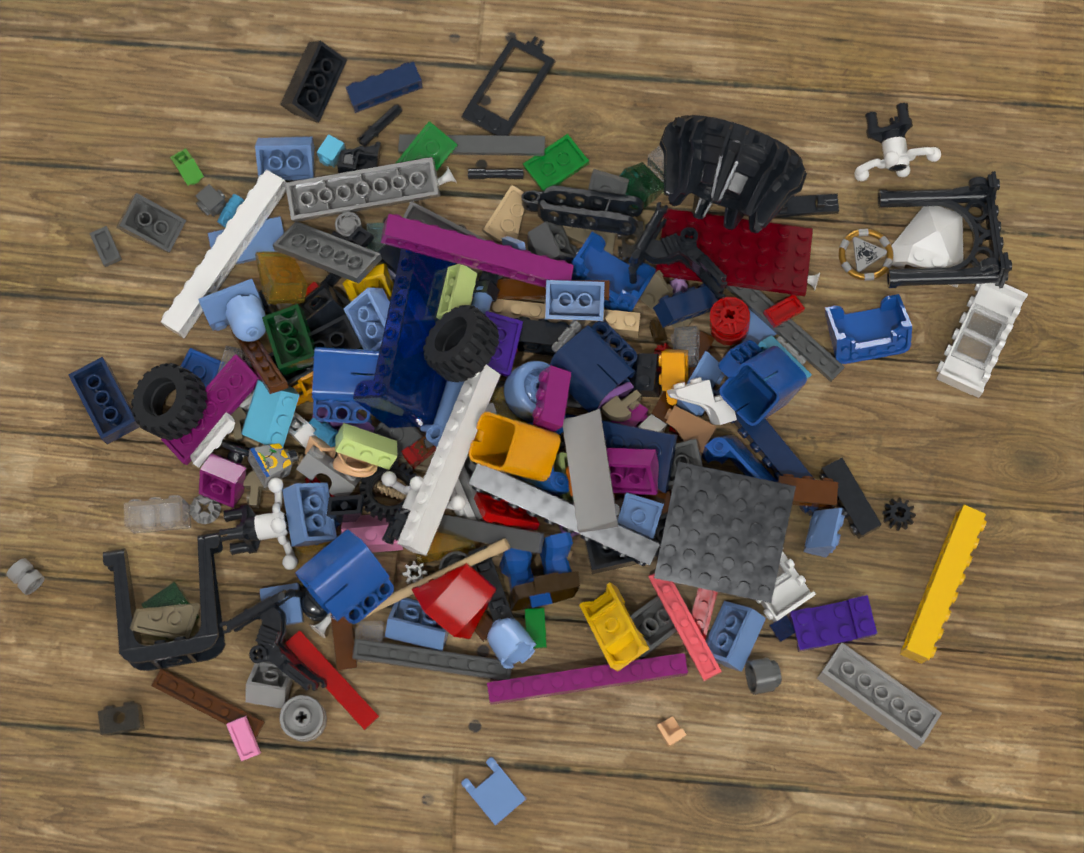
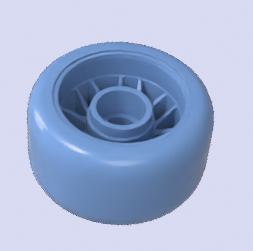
M530 361L514 369L511 375L507 377L504 385L505 401L509 409L520 419L530 422L534 421L533 411L537 403L536 393L540 385L539 375L542 370L551 365L542 361Z

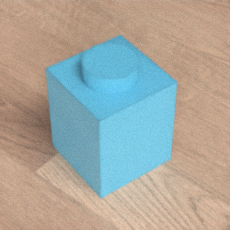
M328 134L317 151L319 161L325 166L330 165L335 168L341 151L346 150L343 142Z

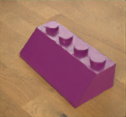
M606 448L613 493L657 495L659 463L656 450Z

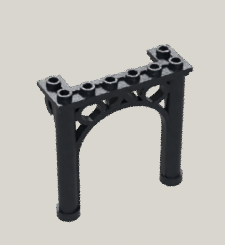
M996 171L988 174L987 179L984 177H974L968 181V186L953 189L878 190L879 208L946 207L954 210L966 220L973 235V249L962 263L947 268L888 269V288H897V286L995 283V286H999V289L1003 288L1005 281H1008L1009 271H1012V260H1009L1008 252L1002 253L1004 241L1003 237H1000L1001 222L997 219L999 207L995 205L996 192L1000 189V180L996 178ZM960 203H968L965 208L960 205ZM972 207H977L981 210L982 216L974 217L968 211ZM985 219L987 230L982 228L980 225L985 221ZM989 240L990 249L982 246V243ZM980 253L985 254L988 258L983 259L979 263L975 258L976 255Z

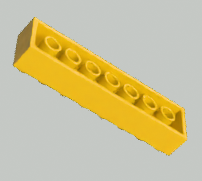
M963 505L956 512L900 655L921 664L927 660L929 661L935 655L937 647L934 645L938 639H941L944 629L941 627L945 621H948L951 614L949 607L952 603H955L958 596L956 589L959 585H962L966 574H963L966 567H969L973 558L970 554L973 549L977 548L980 540L977 536L986 526L987 521L984 520L985 513Z

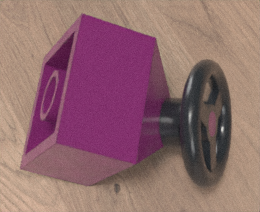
M222 440L221 446L230 450L227 457L210 454L200 468L199 494L234 508L244 493L243 483L246 467L241 463L244 456L249 457V450L251 448L233 441Z

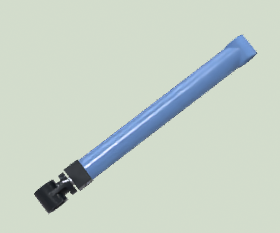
M483 271L479 281H476L471 306L477 307L484 314L486 311H489L491 303L496 302L500 291L497 288V280L503 276ZM446 382L434 424H426L420 427L421 431L426 432V439L436 448L464 382Z

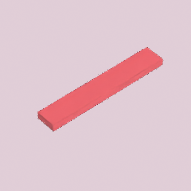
M655 573L648 576L703 681L721 673L719 665L674 582L654 578Z

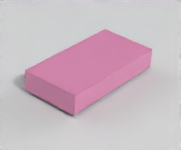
M246 716L226 724L241 761L261 753Z

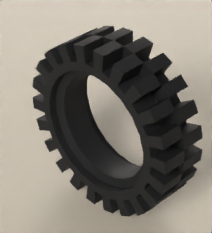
M394 461V465L389 470L378 466L377 471L373 475L362 477L360 495L364 496L363 506H365V511L367 513L370 511V516L373 518L378 516L379 521L386 518V522H388L390 516H395L396 512H400L405 501L404 499L397 505L387 506L379 503L374 498L372 489L381 480L382 475L387 471H391L406 486H410V480L417 476L416 473L413 474L411 467L406 469V464L404 463L399 466L398 461Z

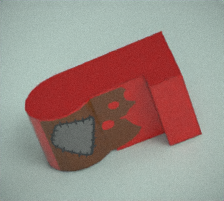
M425 435L409 448L406 447L402 450V455L414 469L432 455L437 448L426 439Z

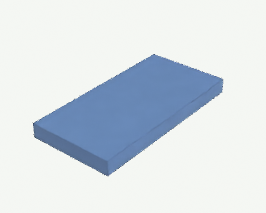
M280 216L267 219L235 265L283 254L275 251L273 248V244L284 234ZM224 230L208 233L211 248L215 244L218 235L222 234Z

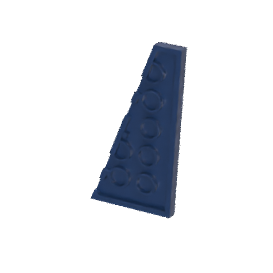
M569 413L565 414L566 419L579 416ZM602 420L606 448L656 450L659 463L658 489L667 493L677 435Z

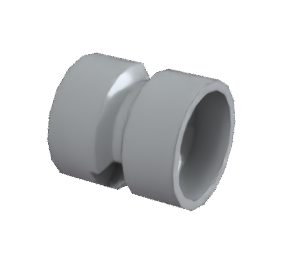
M23 558L14 563L6 575L14 584L18 583V588L25 595H29L42 585L45 578L38 570H33V565L26 558Z

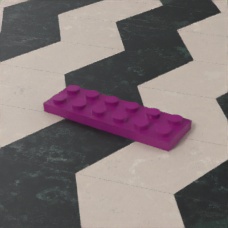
M235 354L206 387L207 399L205 402L207 407L203 411V418L198 421L199 425L196 428H192V432L188 435L183 434L182 438L173 440L161 439L183 464L188 465L192 461L190 458L191 454L226 412L232 415L254 390L257 381L260 380L257 373L239 355Z

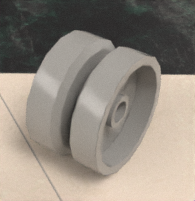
M299 695L292 697L284 704L279 720L281 728L288 736L297 741L308 742L315 740L323 733L326 728L327 715L325 709L318 701L310 696ZM307 716V719H304L302 723L301 718Z

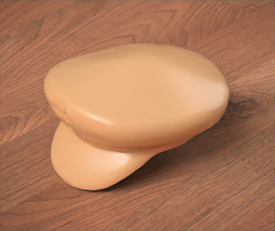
M338 452V456L333 461V468L336 471L353 477H369L378 469L376 465Z

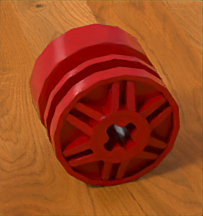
M736 297L719 299L710 310V331L712 337L717 342L730 346L739 344L746 338L749 333L750 324L748 306Z

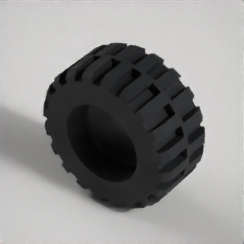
M462 305L459 308L451 309L449 313L446 312L440 320L436 321V325L430 329V334L425 339L426 345L423 348L427 364L445 380L464 382L468 378L475 377L476 373L481 372L484 369L483 367L490 363L492 355L494 356L496 353L495 348L499 344V331L496 324L477 307Z
M164 363L160 364V367L155 366L151 368V371H147L143 375L144 378L138 381L137 389L133 391L134 399L131 400V405L133 406L132 414L135 416L134 419L140 425V428L162 439L173 440L182 438L183 434L188 435L191 433V429L196 428L199 425L198 421L204 416L203 411L207 407L205 402L207 399L205 385L199 376L177 364ZM176 389V398L172 407L163 414L162 409L166 397Z

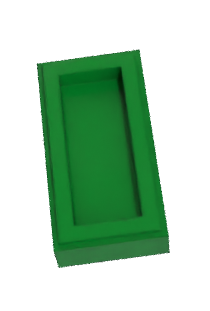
M525 609L526 631L536 643V646L533 648H547L545 609Z

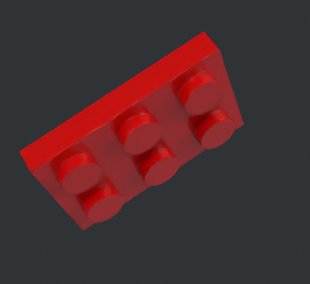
M476 492L474 500L483 520L490 523H502L505 526H517L525 530L538 529L539 522L537 517L527 514L526 509L521 507L515 509L509 506L508 501L504 499L498 501L491 498L488 494Z

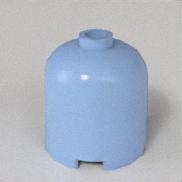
M252 294L243 297L237 295L227 303L225 316L232 332L238 339L251 342L258 340L265 334L266 328L262 317L266 315L258 297Z
M514 618L498 619L492 624L487 634L488 643L504 668H514L513 664L519 661L524 663L535 652L533 647L536 646V643L520 622Z

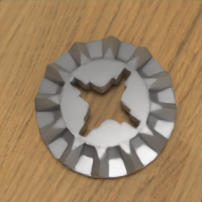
M203 495L194 498L190 504V514L200 524L214 522L221 512L220 502ZM200 504L205 506L209 504L208 509L211 513L209 514L205 511L201 513L202 508Z

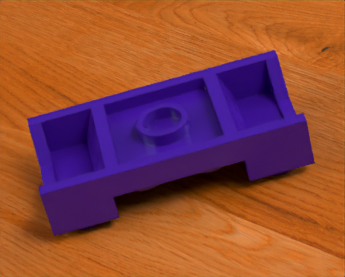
M868 595L824 606L795 610L789 613L797 639L798 652L877 635Z

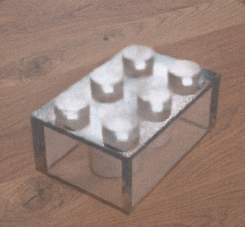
M179 495L169 496V499L152 497L149 498V501L132 499L129 503H124V526L134 534L191 528L190 505Z

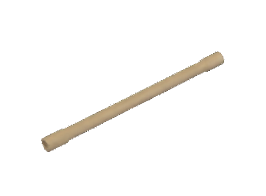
M503 538L473 555L392 593L390 597L365 618L414 594L412 588L416 586L419 587L428 583L431 579H437L445 575L446 572L465 563L473 566L491 556H496L510 549L507 539Z

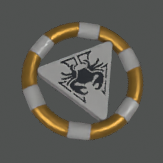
M868 228L855 230L849 233L839 246L838 255L842 268L846 273L858 280L869 281L878 279L887 273V270L890 269L893 263L891 243L883 234L876 230ZM872 236L880 241L885 250L857 237ZM851 240H853L856 271L847 262L845 256L846 249ZM887 254L880 270L874 273H860Z

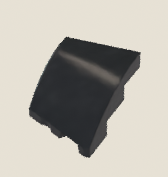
M375 142V145L368 147L359 146L355 149L341 151L337 165L338 173L378 167L381 142Z

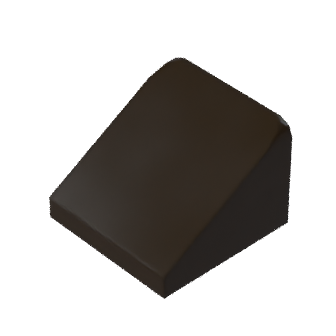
M650 320L649 328L653 342L666 341L668 338L665 328L662 327L659 321Z

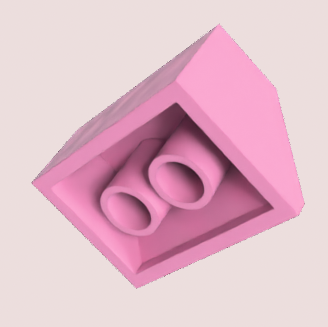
M361 515L356 522L342 523L341 534L348 529L359 537L372 553L403 550V547L397 544V540H394L393 545L381 540L389 525L386 522V518L379 521L378 516L373 518L370 515Z

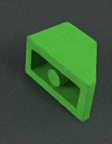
M186 148L170 157L188 186L190 184H197L204 177Z

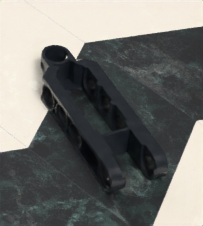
M555 185L546 188L543 192L526 191L521 197L523 208L530 212H537L538 217L543 222L623 235H631L636 231L638 221L633 217L640 216L644 207L643 201L634 196ZM557 194L564 195L566 199L558 198ZM575 197H581L584 201L579 202ZM598 199L602 204H596L593 200ZM634 204L639 209H632L629 205ZM550 212H556L559 216L554 217ZM568 215H575L577 219H571ZM587 217L594 218L595 222L588 221ZM628 222L632 227H626L623 223Z

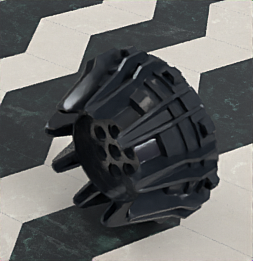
M701 115L675 117L674 121L668 123L665 127L659 143L664 154V195L668 196L669 204L678 206L688 194H694L692 214L694 218L700 220L705 217L712 203L725 207L724 227L729 230L736 228L744 215L749 216L750 231L752 233L760 232L772 221L789 199L801 192L807 176L801 157L784 143L760 131L719 118Z

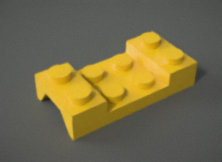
M609 582L604 594L594 601L582 602L579 606L610 667L619 671L650 648L642 633L634 625L623 604L625 601L618 587Z

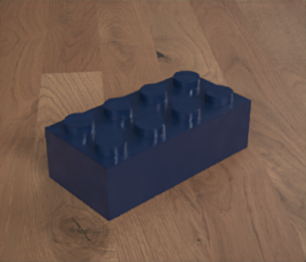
M103 357L68 374L100 438L107 445L140 427L134 419L135 416L132 414V408L113 371Z

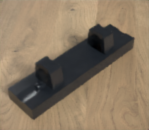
M838 194L794 196L786 202L774 218L838 214Z
M487 545L468 552L469 556L487 548ZM489 557L473 565L474 569L496 588L488 604L494 622L498 619L514 618L492 558Z

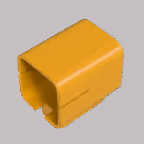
M485 412L480 416L476 427L478 431L469 449V458L473 462L497 471L537 481H546L549 478L560 446V436L556 432L490 412Z

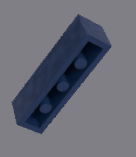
M407 62L398 68L387 69L379 75H371L363 81L353 82L346 87V91L354 112L358 113L422 89L423 85L415 63Z
M702 284L697 289L692 287L686 290L685 293L679 291L673 294L672 297L667 295L658 300L659 303L653 309L662 327L665 328L709 313L714 303L718 300L713 292L705 284Z

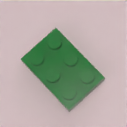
M429 121L396 163L432 157L435 161L437 172L457 148L458 144Z
M566 134L545 148V156H533L523 163V167L543 192L550 186L559 185L589 164V160L572 138Z

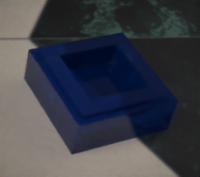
M787 615L769 626L780 643L795 634L793 624Z

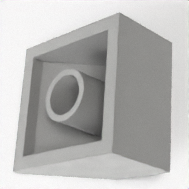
M272 662L255 663L246 682L245 702L282 709L289 699L293 680Z

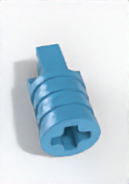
M233 194L223 208L217 222L226 228L227 222L234 217L238 206L243 204L245 200Z
M312 418L309 424L315 429L313 434L330 447H335L338 431L327 422L321 423Z

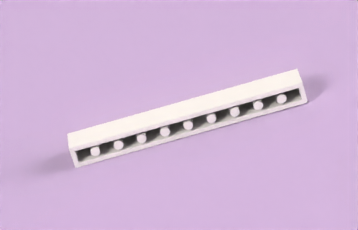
M268 170L259 176L257 184L248 192L243 204L238 206L236 214L227 222L225 230L222 234L218 235L213 247L206 252L204 260L195 268L191 279L186 281L184 289L174 298L170 309L163 314L161 323L166 328L182 338L186 337L203 312L198 299L217 292L240 256L286 192V182L284 179Z
M487 365L483 367L484 369L481 372L476 373L475 377L464 381L397 544L413 553L427 555L469 453L472 440H474L478 431L476 429L478 420L485 413L499 380L500 374Z

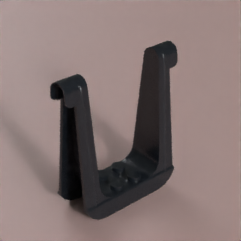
M219 532L198 535L197 537L201 612L200 630L194 637L186 639V637H176L172 642L158 640L154 642V645H143L141 633L131 630L130 626L136 612V603L127 550L123 548L103 552V564L108 566L110 571H114L119 654L133 668L140 671H152L204 662L216 658L223 652L226 643L223 633L224 629L220 627V623L223 621L214 554L221 553L223 550Z

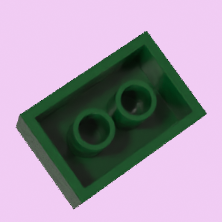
M299 304L262 317L278 368L284 375L314 365L315 344L304 311Z

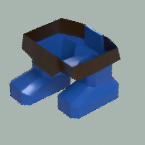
M570 533L550 535L544 539L542 553H540L544 574L542 576L534 577L530 568L531 552L513 548L504 551L500 561L501 572L509 579L511 611L549 605L575 597L580 587L579 571L572 572L567 560L573 544Z

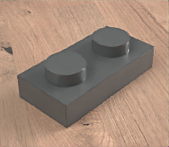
M107 226L89 233L105 267L122 260Z

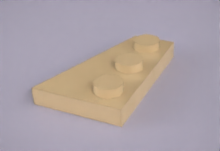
M511 185L482 232L501 244V238L506 236L517 239L524 212L521 199L524 192Z

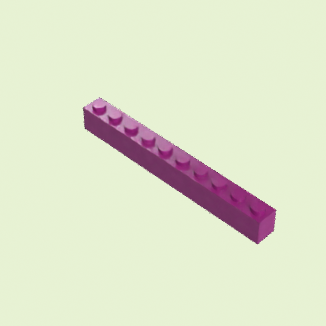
M388 214L384 222L380 243L545 288L546 280L571 281L573 265L563 260L557 261L545 255L539 256L527 250L521 251L509 245L503 246L491 240H482L473 235L460 234L455 230L442 229L437 225L424 224L419 220L402 218V216L397 214Z
M685 653L634 660L619 671L614 670L608 664L488 682L487 687L490 704L494 705L687 676L688 670Z

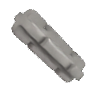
M573 320L569 328L567 327L558 338V342L556 341L552 345V350L557 352L571 340L575 333H578L581 329V324Z
M782 336L776 338L799 363L804 365L806 362L805 357L798 355L799 352L789 343L786 344V340Z

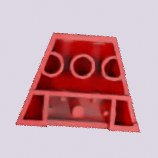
M467 563L446 572L445 575L437 579L429 580L424 585L412 588V592L428 616L453 637L464 639L472 637L496 590L490 582Z

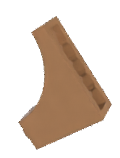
M674 406L673 409L669 408L665 419H667L666 424L680 435L683 442L697 439L700 456L702 457L704 447L712 438L716 426L677 406Z

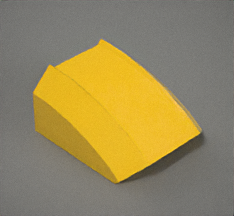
M387 264L376 265L359 284L348 279L342 283L351 302L367 288H383L389 301L395 297L394 282L388 271Z

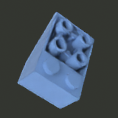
M843 508L813 512L803 552L825 558L829 553H833V549L835 550L840 540V534L837 532L844 522Z

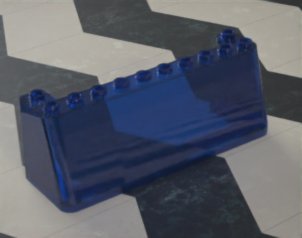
M401 249L374 380H364L358 383L353 396L357 403L388 428L421 427L426 424H434L447 382L427 364L423 348L426 345L425 339L429 336L430 329L436 325L435 323L438 320L436 316L448 267L457 263L406 249Z

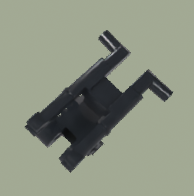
M658 202L649 223L645 225V230L629 259L630 266L628 272L630 283H637V270L645 259L651 264H667L668 266L680 261L686 268L696 273L699 279L713 292L717 300L725 298V294L719 293H724V288L727 287V282L725 281L727 276L723 274L707 255L698 249V232L694 228H684L680 236L676 233L670 235V237L667 236L661 240H656L661 229L666 226L667 219L664 218L662 222L661 220L668 211V205L661 208V202Z
M282 590L249 609H244V612L230 620L220 623V627L227 626V629L223 631L224 634L232 632V630L234 632L241 631L246 625L261 619L262 625H260L259 633L255 640L258 644L253 646L249 652L251 661L256 664L272 662L278 669L303 687L305 691L310 690V685H312V690L316 691L320 686L319 682H321V688L327 687V680L318 676L299 661L283 643L287 633L286 614L279 606L292 597H303V590Z

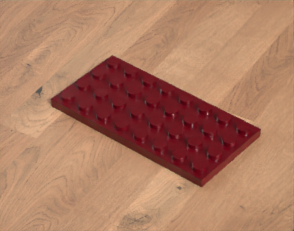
M668 209L664 215V218L667 220L666 226L662 228L661 239L676 233L680 236L684 228H694L698 232V249L707 255L723 274L727 276L725 280L727 286L806 296L813 234L812 228L769 223L760 232L752 233L749 229V220L742 219L736 228L729 230L724 227V216L706 214L700 220L694 218L692 212ZM680 261L669 266L667 264H657L656 272L660 270L663 274L662 277L702 282L695 272L686 268Z

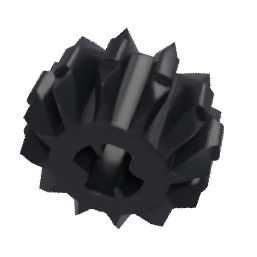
M901 497L897 499V502L891 499L889 501L890 504L886 503L884 505L886 510L882 512V515L887 517L883 522H890V529L895 525L896 531H899L901 527L906 530L908 524L912 525L914 523L911 518H915L916 513L910 512L914 509V506H907L909 500L902 503ZM898 511V513L901 512L903 515L897 517L895 513Z

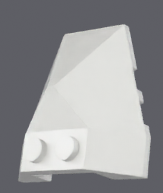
M923 206L892 244V265L904 269L906 264L916 268H947L962 263L963 217L955 211L940 206Z

